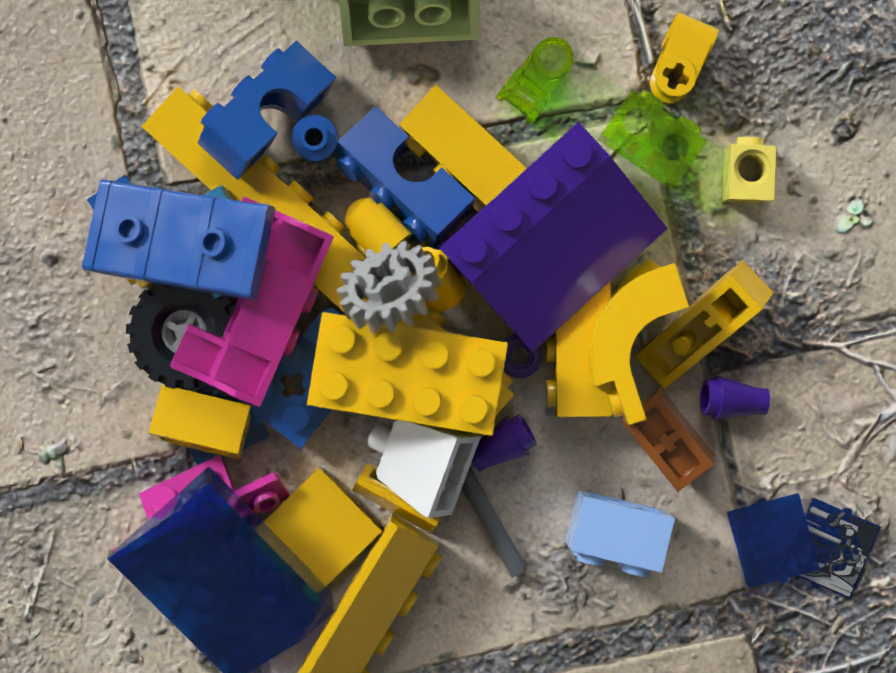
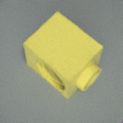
M738 137L736 138V144H730L724 148L722 202L768 204L775 200L776 146L764 145V138ZM749 158L758 164L760 173L755 182L746 181L739 174L738 166L741 159Z

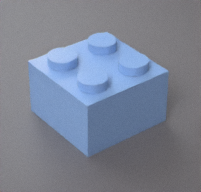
M577 489L565 542L569 549L574 552L573 555L577 556L576 560L603 567L606 559L618 562L617 565L622 567L621 571L641 577H649L650 570L661 573L663 571L675 518L662 509Z

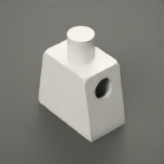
M396 420L392 428L383 423L377 424L369 435L368 445L370 448L383 454L376 471L378 480L420 514L427 518L452 515L481 436L467 431Z

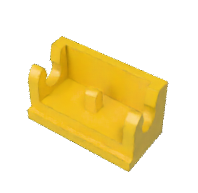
M162 384L149 434L154 440L241 460L251 420V406L184 389H173Z

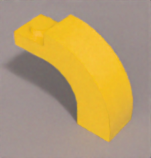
M675 263L641 274L621 287L607 302L594 326L589 349V364L593 385L599 386L612 381L614 389L607 391V397L615 418L623 416L624 422L627 425L646 420L630 369V353L636 336L652 320L689 307Z

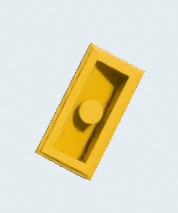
M366 463L352 490L426 532H432L441 517L427 518L420 514L378 480L376 474L377 467Z

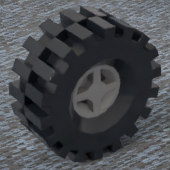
M154 284V287L150 290H144L138 296L140 298L138 304L133 305L129 312V315H132L131 323L126 324V334H130L131 342L127 344L129 353H134L137 359L134 363L140 370H144L149 375V379L155 383L160 382L165 387L193 389L209 385L171 368L170 364L188 323L223 337L237 303H234L230 296L221 295L215 299L212 293Z

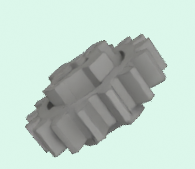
M402 241L396 249L392 250L388 242L383 243L381 252L376 254L370 248L365 251L367 259L363 262L353 259L350 262L354 269L353 273H342L340 276L344 286L337 288V293L348 320L352 319L358 329L368 325L371 333L374 334L380 330L382 325H387L390 333L395 332L397 323L401 321L410 327L413 325L412 316L415 313L427 315L429 311L425 303L438 300L439 297L435 288L441 286V280L437 274L438 270L431 255H425L422 247L419 245L410 250L405 241ZM362 298H366L367 303L362 301Z

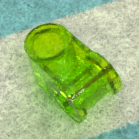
M559 37L543 39L537 44L521 67L519 66L514 71L495 99L500 103L503 101L508 102L524 114L526 122L532 125L554 97V92L566 78L572 67L574 54L571 46ZM552 48L561 51L565 57V65L557 71L546 70L540 62V56L545 50ZM517 90H520L522 93H524L526 96H528V97H529L530 99H532L534 102H531L530 100H528L526 97H524L522 94H520Z

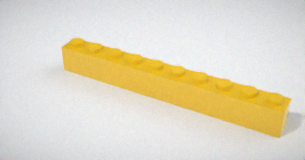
M178 86L141 127L211 191L222 185L233 200L241 201L243 196L261 204L271 205L279 212L333 235L334 238L314 285L344 312L340 304L341 299L337 293V288L344 286L340 276L342 273H353L354 269L350 263L353 259L361 262L367 259L365 250L359 244L354 248L341 236L347 228L330 212L326 211L322 217L318 215L308 205L314 198L295 180L289 186L282 182L275 175L280 167L266 154L239 180L235 179L197 144L204 128L200 122L213 105L197 90L193 89L187 94ZM362 298V301L367 303V299ZM427 305L426 307L429 311L427 315L415 313L412 316V327L446 332L441 326L447 320L438 311L430 309ZM403 321L397 323L400 325H406ZM504 372L496 415L515 395L508 389L514 381Z

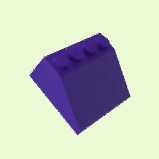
M578 121L440 247V251L530 351L533 352L668 228L611 156Z

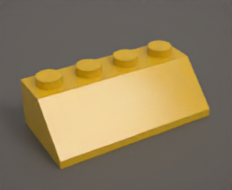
M392 514L297 673H371L365 666L373 653L381 657L395 634L389 630V627L396 615L398 614L405 618L418 597V594L412 591L420 576L429 579L442 556L435 552L439 546V541Z

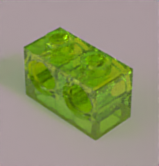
M631 90L598 140L671 190L678 185L707 140L699 136L702 129L688 118L680 115L676 120L664 112L662 109L665 104L655 95L646 90H642L640 94ZM636 112L644 116L647 121L646 132L642 135L629 133L624 126L625 115ZM675 138L682 143L684 155L681 160L672 161L663 155L661 146L664 139Z

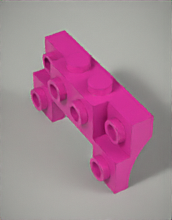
M245 196L241 200L243 202L259 203ZM275 210L257 300L239 298L223 337L188 323L170 364L171 368L208 383L233 397L260 407L282 355L289 356L294 349L299 335V331L294 328L301 312L307 314L314 303L317 288L312 286L334 236Z

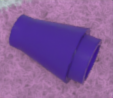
M716 376L713 380H704L701 386V413L704 416H711L714 421L750 415H766L768 413L770 393L767 388H757L720 376Z
M520 414L512 418L507 415L494 426L492 436L484 435L479 440L472 459L473 465L479 472L488 467L530 454L529 449L536 446L537 442L524 418Z

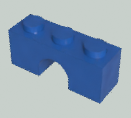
M297 40L284 52L280 48L273 51L261 66L263 71L255 79L250 75L246 76L232 91L231 96L233 99L224 107L220 103L215 104L200 122L204 128L197 144L237 180L269 151L277 135V132L263 119L260 111L263 109L279 110L297 124L298 121L307 116L326 98L337 78Z
M375 106L337 142L334 157L337 160L336 164L351 181L358 180L370 191L369 196L377 204L382 202L412 233L411 238L418 243L424 242L429 247L434 248L469 214L475 198L443 168H440L430 179L423 182H410L402 178L396 172L393 163L404 153L405 143L409 136Z

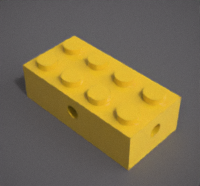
M322 312L307 405L492 436L508 343L397 324L395 332L390 333L387 325H382L380 330L374 334L371 333L368 325L361 329L356 328L353 320H348L346 315Z

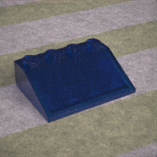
M207 467L107 556V559L222 673H249L302 641L335 612L332 591L327 586L325 587L317 576L210 467Z

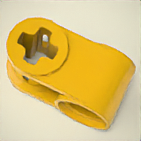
M680 12L675 14L663 41L661 54L650 78V90L657 100L666 104L677 103L684 99L686 94L691 91L702 66L712 50L719 29ZM671 71L678 74L677 82L679 84L675 89L667 86L669 81L667 76Z

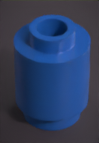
M309 115L298 121L292 131V144L295 151L304 161L313 165H322L335 157L337 142L340 138L330 120L320 115ZM321 131L323 140L319 145L311 146L306 142V137L311 132Z

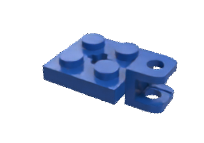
M329 308L323 311L328 313L344 315L342 312L335 308ZM322 313L316 317L304 334L299 332L297 342L289 356L282 355L261 406L258 407L238 399L241 403L250 405L251 410L300 449L332 410L307 405ZM297 373L301 374L304 377L301 385L306 389L304 394L300 396L294 393L290 397L286 396L283 392L286 387L282 382L285 375L294 377Z

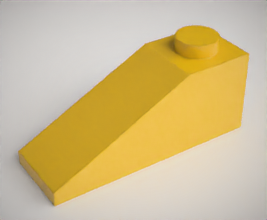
M742 260L707 289L636 353L634 357L663 389H666L760 312L773 292L752 268Z

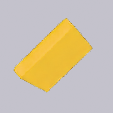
M319 467L255 531L319 594L382 532V529Z

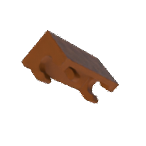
M658 386L641 402L646 420L627 425L623 418L621 422L676 491L679 492L714 465L715 454L664 390Z

